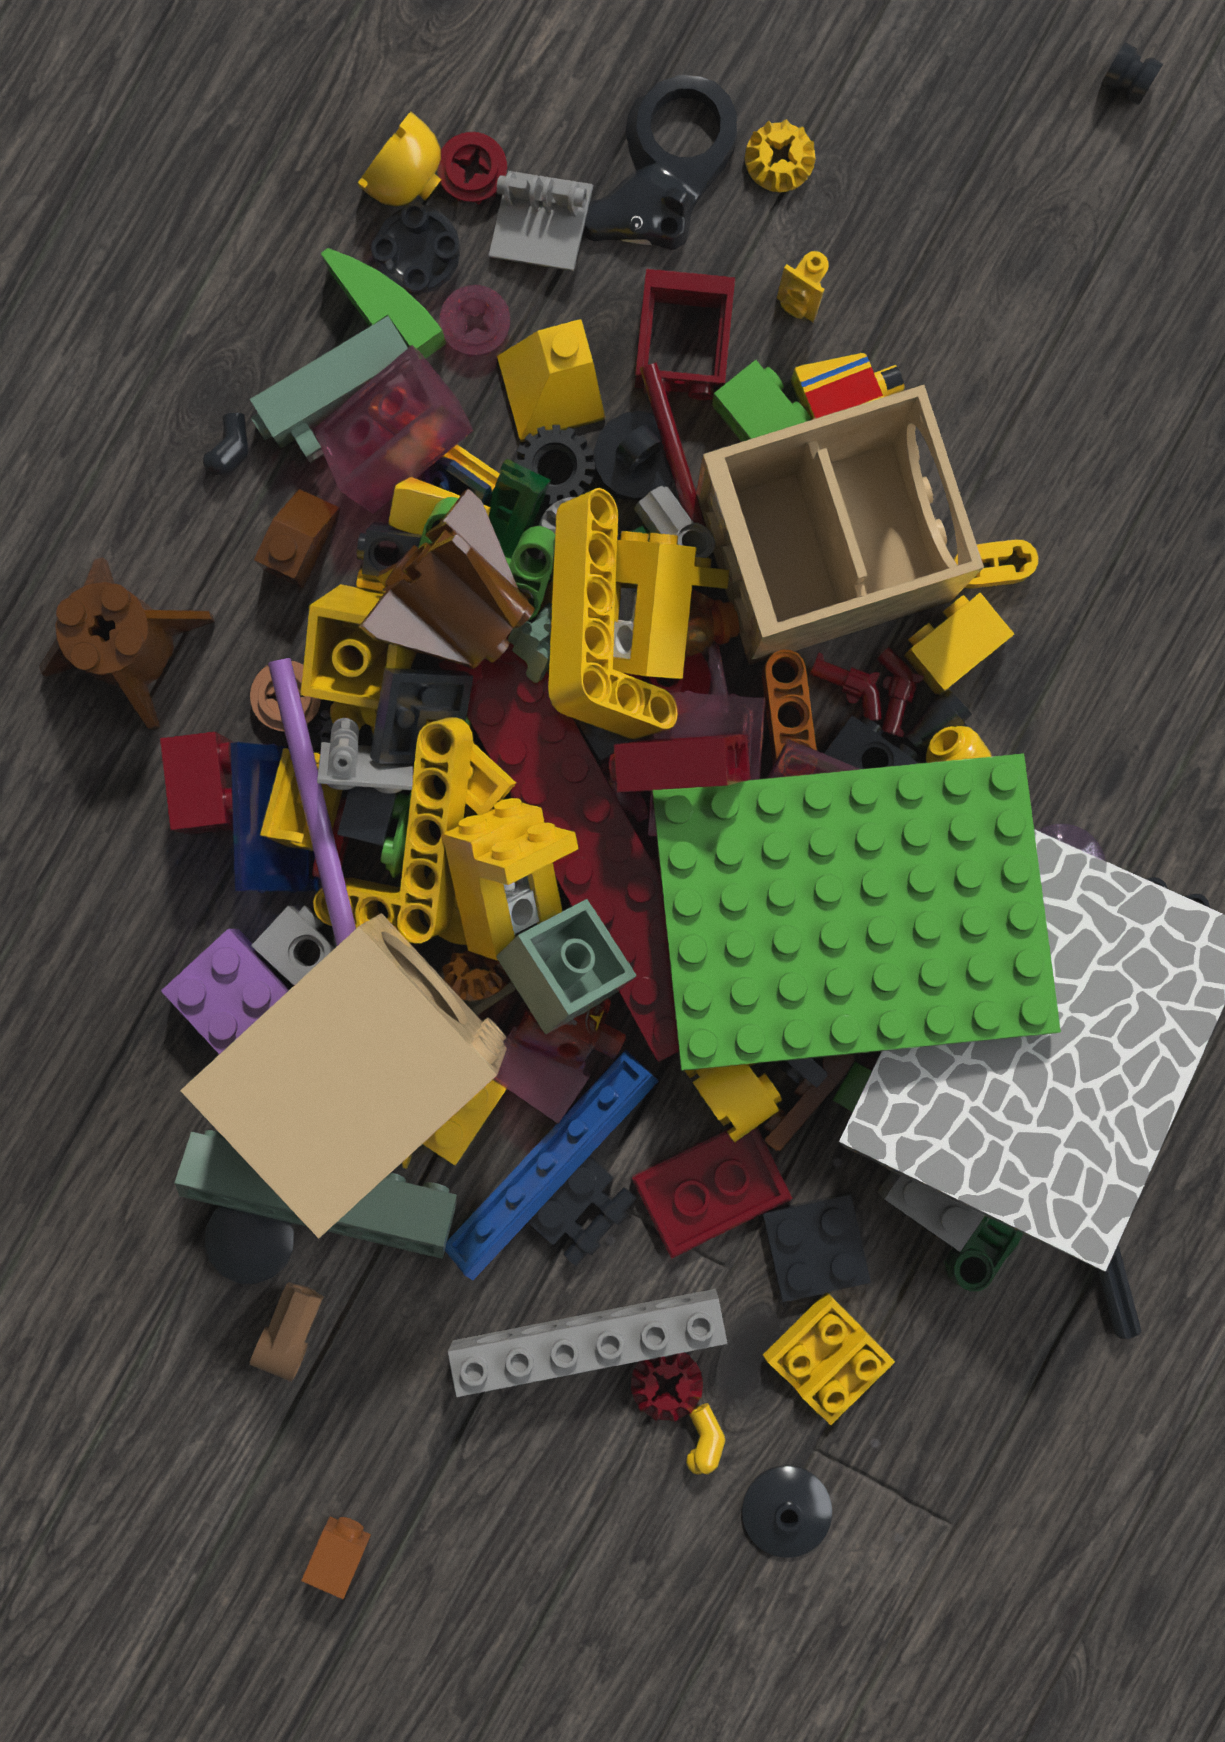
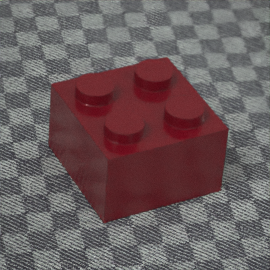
M215 731L160 738L170 830L188 835L243 829L242 818L248 817V801L245 791H239L237 774L243 773V758L240 747H234L232 740Z

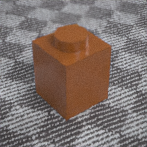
M330 1516L301 1581L344 1599L371 1534L363 1531L364 1527L353 1519L339 1517L337 1520Z

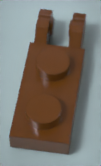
M854 1054L823 1057L821 1063L822 1068L827 1072V1077L817 1088L807 1079L803 1080L793 1092L799 1098L788 1113L780 1107L779 1111L763 1127L769 1132L764 1141L776 1151H780L849 1071L848 1068L852 1067V1063L855 1062L854 1057L856 1056Z

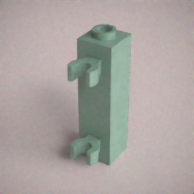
M389 316L251 398L250 400L258 412L251 419L264 440L273 436L280 448L296 440L311 464L326 455L311 431L385 385L388 386L396 402L402 407L416 400L413 390L403 374L416 367L412 354Z

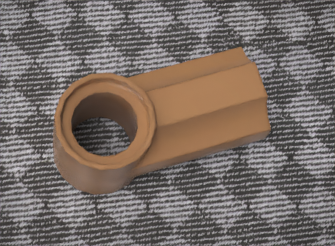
M288 1282L275 1308V1313L269 1327H265L258 1340L250 1365L292 1382L308 1347L306 1339L324 1296L304 1285Z

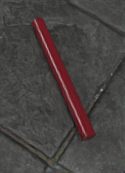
M657 362L640 367L681 505L693 523L706 526Z

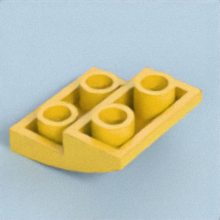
M825 1293L763 1354L767 1362L830 1425L895 1363L889 1354L829 1293Z

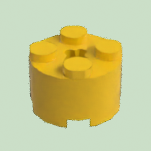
M754 1064L686 1070L685 1072L689 1078L696 1074L700 1076L692 1083L723 1126L732 1122L734 1127L727 1132L734 1142L779 1111L776 1104L782 1100L781 1095L765 1073L759 1078L756 1077L750 1068Z

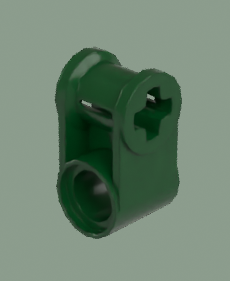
M984 1216L962 1250L958 1251L953 1247L947 1255L945 1270L948 1277L968 1291H981L987 1288L1006 1258L1020 1242L1023 1233ZM988 1225L998 1230L1000 1232V1235H997L996 1233L991 1231L988 1228ZM976 1257L979 1263L977 1274L973 1278L962 1279L960 1274L962 1262L966 1258Z

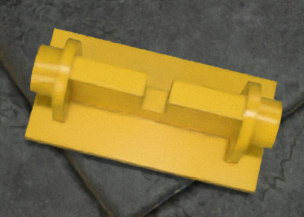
M812 251L807 253L796 269L787 264L784 267L777 299L781 301L783 309L796 318L802 319L806 317L812 322L816 318L825 290L821 287L820 282L827 273L829 266L826 256L821 252Z

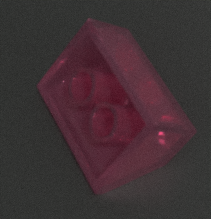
M413 345L313 429L339 491L373 514L393 498L394 490L398 483L409 477L417 478L474 431L459 400L420 351Z

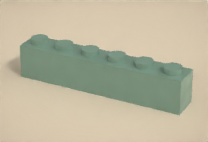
M207 1130L204 1135L191 1132L175 1180V1186L180 1197L306 1226L218 1131ZM390 1173L337 1221L328 1232L443 1259L456 1209L457 1195L449 1193V1188L441 1184L426 1182L423 1186L406 1183V1179L398 1174Z

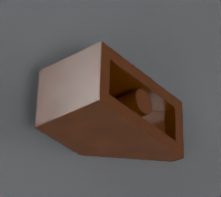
M299 489L273 518L254 561L262 570L304 588L339 514L340 508Z

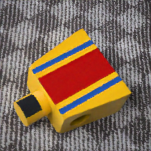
M865 353L801 365L794 369L791 383L799 403L808 412L811 420L904 391V381L896 365L874 373Z

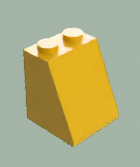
M340 584L310 605L300 695L378 710L384 668L410 669L417 652L373 640L359 627L384 595V592Z

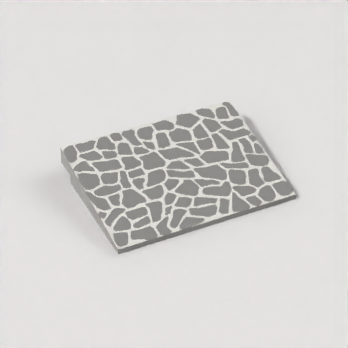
M1034 830L1061 1033L882 1051L839 1142L843 1147L885 1166L888 1170L1106 1272L1225 1006V915Z

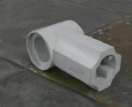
M660 486L650 491L648 495L636 504L634 510L650 533L677 535V545L696 547L695 557L709 558L715 547V539L711 531L704 525L693 523L668 487Z

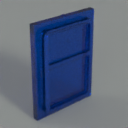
M242 742L231 743L235 891H258L259 893H264L265 891H290L291 893H296L297 891H318V877L313 876L314 851L290 848L260 835L284 748L289 749L287 746Z

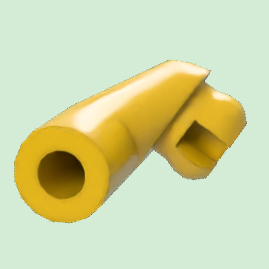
M705 1403L694 1408L692 1413L689 1414L700 1438L696 1449H693L687 1455L686 1463L688 1469L696 1475L702 1473L710 1474L718 1467L725 1444V1436L709 1404Z

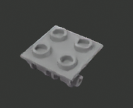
M508 171L507 176L500 175L497 181V193L502 195L489 257L574 271L593 184Z
M340 718L334 722L331 729L330 743H321L317 783L327 784L329 787L339 790H348L355 786L374 787L383 793H397L402 789L412 790L413 763H377L370 758L372 746L358 745L359 727L355 721L349 718Z

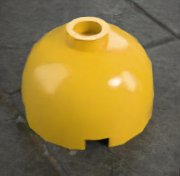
M410 112L399 125L396 133L390 137L362 175L357 185L382 204L394 207L404 206L412 202L418 195L423 200H426L441 181L435 174L441 161V149L435 134L421 119Z

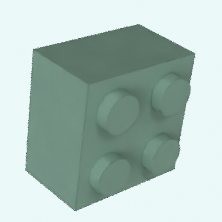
M588 899L517 935L496 956L545 1035L611 998L637 977Z

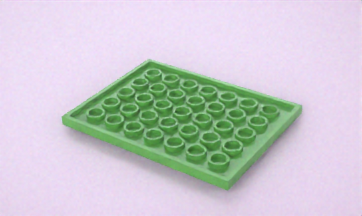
M1024 753L749 780L728 786L653 790L681 1071L1061 1033Z

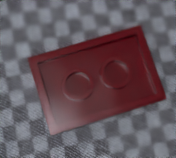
M733 1125L632 1175L636 1188L671 1259L792 1199L757 1127L734 1142L727 1132L734 1127Z

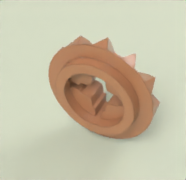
M291 661L300 694L303 664ZM266 666L257 674L252 683L250 691L251 706L255 715L263 724L271 729L284 731L278 703L274 699H268L276 695L269 666ZM305 696L300 697L308 726L309 722L319 714L321 699Z

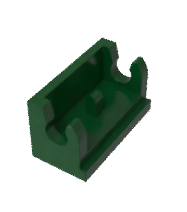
M506 459L502 463L499 477L487 506L491 507L489 519L504 556L512 559L522 534L528 528L533 527L551 480Z

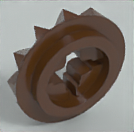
M467 947L466 951L462 954H451V963L443 966V980L465 1001L488 998L501 991L511 980L498 960L468 951ZM485 965L486 970H479L481 967Z

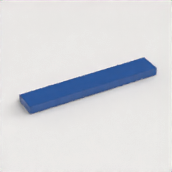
M625 1050L447 1241L445 1252L466 1277L474 1280L659 1082L631 1053Z

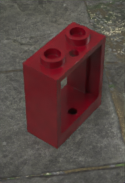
M646 269L635 388H643V392L647 394L640 367L646 366L649 363L655 302L720 308L714 376L659 370L666 395H669L670 391L686 392L688 397L696 400L713 399L714 393L725 385L735 277Z
M748 733L642 740L615 744L614 754L611 755L609 762L610 775L612 780L617 782V792L728 786L751 780Z

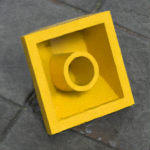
M581 319L538 330L497 356L520 442H525V437L529 433L532 436L538 433L537 428L545 426V430H552V425H560V429L565 431L568 427L576 428L605 420L594 363Z

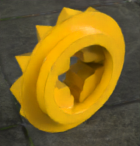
M787 119L781 123H771L768 121L764 127L756 132L753 131L745 151L746 168L751 178L761 187L774 192H786L801 186L811 175L816 160L814 141H811L807 136L803 126L798 128L790 124ZM791 144L788 158L792 162L781 159L770 168L773 157V150L771 148L775 147L780 150L784 145Z

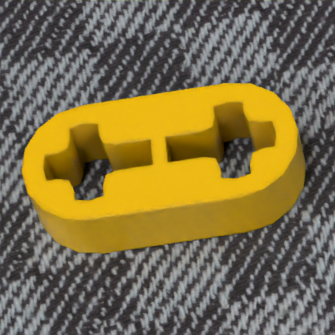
M1017 539L977 544L982 563L989 562L990 567L983 568L965 588L974 589L1024 581L1035 571L1038 565L1036 549L1031 543ZM1013 551H1017L1018 557L1026 558L1027 563L1020 568V572H1016L1014 565L999 566V561L1008 559ZM957 553V555H956V556L954 557V559H953V560L956 562L957 565H958V553Z

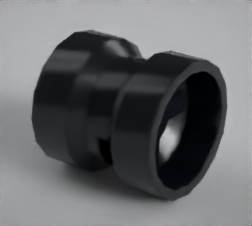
M1124 42L1103 78L1101 85L1110 90L1120 89L1121 91L1126 87L1128 89L1126 92L1127 100L1139 106L1163 63L1153 57L1145 59L1144 63H1142L1137 48Z

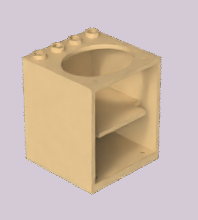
M925 385L703 454L696 494L706 526L715 539L713 555L718 569L729 570L728 588L724 589L728 602L734 605L738 615L739 636L749 665L768 660L772 654L779 650H800L951 602L984 568ZM916 427L929 447L944 487L955 530L958 565L946 547L947 536L943 523L940 519L935 520L930 503L933 502V493L927 477H922L920 456L915 436Z
M381 913L357 927L180 1091L319 1239L497 1076L507 1049L503 1043L506 1036L489 1018L482 1022Z

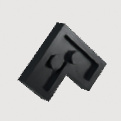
M384 668L370 758L377 763H414L418 734L426 725V719L441 720L457 717L466 720L474 676L460 670Z

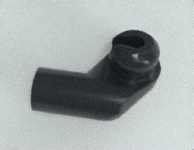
M228 413L222 416L225 438L211 451L205 453L203 457V465L208 473L212 475H226L232 472L247 457L249 449L245 415L243 413Z

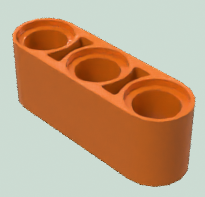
M783 649L772 654L762 670L773 767L779 777L810 775L817 765V750L806 666L803 658L798 653ZM779 662L790 664L794 668L795 679L790 683L777 681L773 677L772 666ZM783 706L796 708L801 716L799 726L794 728L783 726L778 719V710ZM798 750L802 752L806 758L804 771L799 773L791 772L785 767L783 757L786 751Z

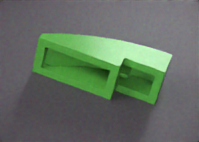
M329 248L321 253L328 271L370 327L389 316L417 364L446 344L441 327L428 311L404 288L380 271L353 257Z

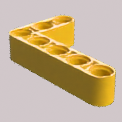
M597 488L562 503L557 509L548 685L549 698L555 709L566 716L627 738L637 739L673 727L677 721L678 711L674 698L666 690L613 669L618 509L611 494L604 489Z
M457 717L444 718L425 725L419 731L401 887L356 878H344L356 928L380 914L377 905L378 901L386 906L389 922L410 943L428 941L449 927L453 913L455 890L442 834L458 827L459 821L464 819L473 744L472 731L464 720ZM442 729L451 738V748L449 751L445 750L439 741V734ZM436 775L440 776L445 782V796L440 795L436 791L434 786ZM430 820L439 826L441 831L440 840L435 839L429 831ZM425 865L433 870L436 878L435 884L430 883L424 875ZM321 888L316 893L313 901L314 911L323 923L332 926L324 891ZM420 910L429 916L430 928L421 923L419 918Z

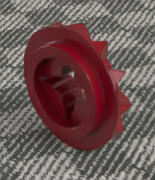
M465 132L454 136L442 147L441 161L437 168V174L441 179L440 183L445 193H449L460 203L468 201L479 205L482 200L490 196L496 197L498 178L500 175L506 176L507 160L503 149L493 138L479 132ZM477 154H479L480 170L485 173L482 175L475 173L473 178L469 179V182L466 183L465 170L460 166H470L472 161L476 159Z
M685 1352L639 1361L634 1368L631 1378L632 1395L640 1411L645 1412L655 1421L670 1420L675 1422L679 1418L691 1414L702 1398L703 1378L697 1363ZM655 1371L666 1379H670L673 1376L676 1377L680 1372L682 1373L678 1376L679 1380L675 1383L679 1399L674 1395L671 1396L668 1392L653 1398L659 1389V1382L654 1373Z

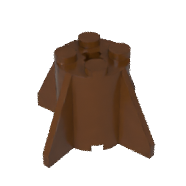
M468 488L458 498L441 522L425 534L431 540L429 544L426 542L419 548L414 545L398 563L379 572L376 579L385 586L383 588L384 595L359 627L373 640L454 662L472 670L485 658L490 663L496 661L510 644L506 639L508 634L514 627H521L532 616L535 608L527 601V598L519 591L482 501Z
M101 557L93 561L84 586L71 593L68 598L62 600L57 606V620L55 624L57 638L40 663L39 668L41 674L48 677L77 667L105 683L120 687L147 728L150 730L158 729L161 727L147 685L157 680L164 672L162 669L167 664L168 658H171L174 649L172 636L214 623L215 620L210 611L154 610L122 585L115 584L108 561Z

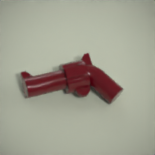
M889 647L877 658L894 676L886 677L883 681V687L888 690L886 697L890 700L882 729L884 734L903 738L904 732L900 726L907 703H912L917 684L923 682L924 676L913 674L909 666Z
M818 652L810 674L842 687L841 692L847 694L846 697L850 703L858 702L861 697L864 716L872 721L881 720L880 697L876 687L880 673L868 674L853 667L850 670H846L826 662L823 654Z

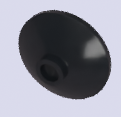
M782 1465L762 1472L752 1481L743 1499L742 1517L749 1537L760 1549L774 1556L792 1558L812 1551L823 1541L832 1521V1504L827 1489L814 1474L801 1467ZM787 1509L794 1510L797 1513L796 1519L791 1523H785L780 1519L782 1512Z

